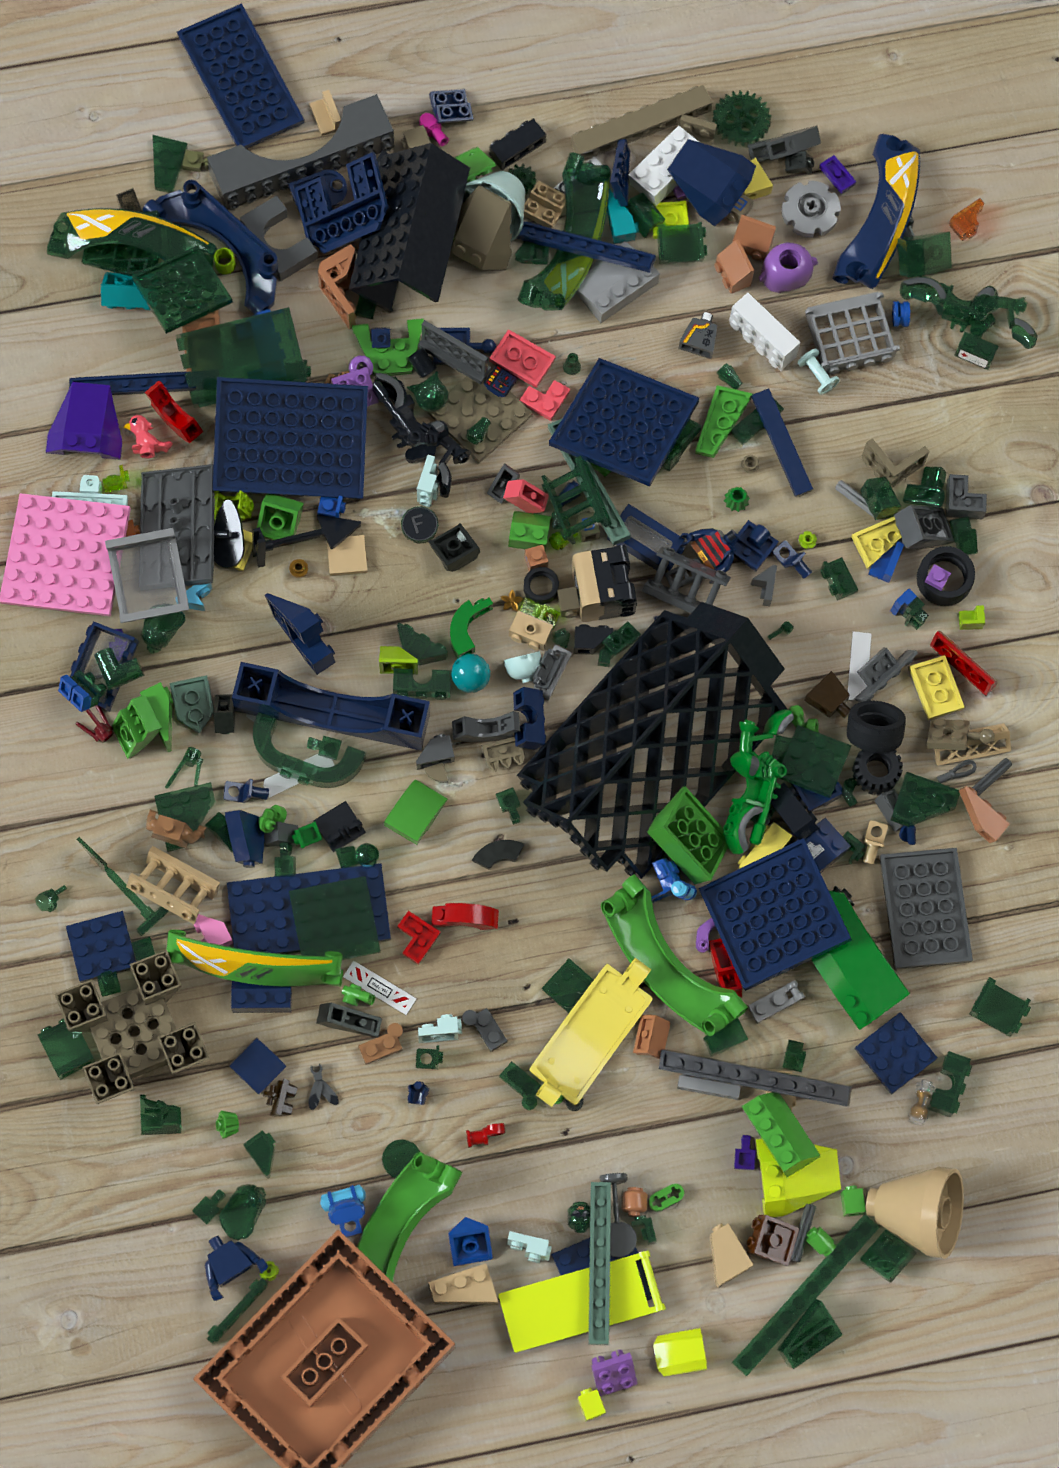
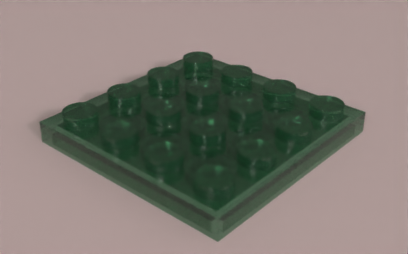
M198 245L132 275L134 284L166 334L233 303L228 291Z
M366 876L289 891L301 955L325 956V952L335 951L342 953V960L381 953Z

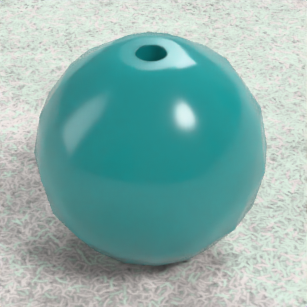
M466 654L459 657L454 662L451 670L454 684L461 691L476 693L484 689L491 675L489 665L483 657L477 654Z

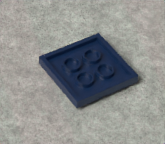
M123 911L66 926L80 983L130 970L129 964L136 962Z
M901 1012L854 1048L891 1095L938 1058Z

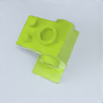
M239 490L235 497L220 494L221 491H214V524L219 509L225 500H232L237 505L241 521L251 518L254 503L247 494Z

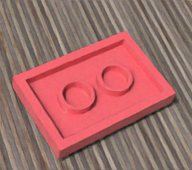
M508 329L490 356L489 362L495 365L498 364L519 379L537 388L555 361L556 356Z

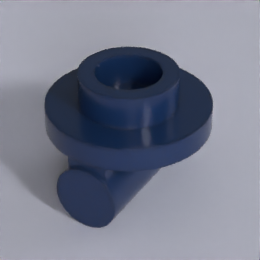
M911 823L905 824L900 829V839L908 842L909 845H915L916 827Z

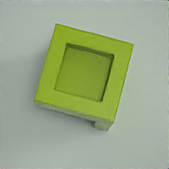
M976 605L974 610L959 611L958 613L960 630L983 629L985 625L984 605Z

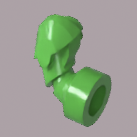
M799 705L789 707L788 710L794 716L792 723L796 729H800L809 738H817L819 733L818 720L808 719L807 722H804L803 708Z
M273 805L271 808L265 809L262 816L258 819L261 831L269 833L275 829L273 828V825H276L275 822H284L287 816L286 809L279 805Z

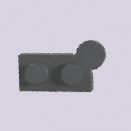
M488 1008L479 1013L473 1010L464 1012L462 1016L464 1024L468 1026L475 1025L490 1052L507 1043L506 1037Z

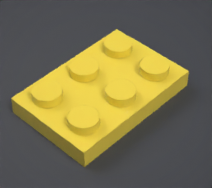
M945 655L909 666L910 674L928 720L965 708Z

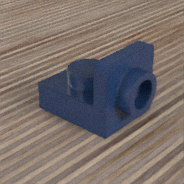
M390 327L371 328L373 348H387L391 346Z

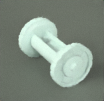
M815 348L804 354L797 363L800 367L808 365L821 383L818 392L822 395L833 389L840 379L838 376L832 378L828 376L816 360L820 352Z

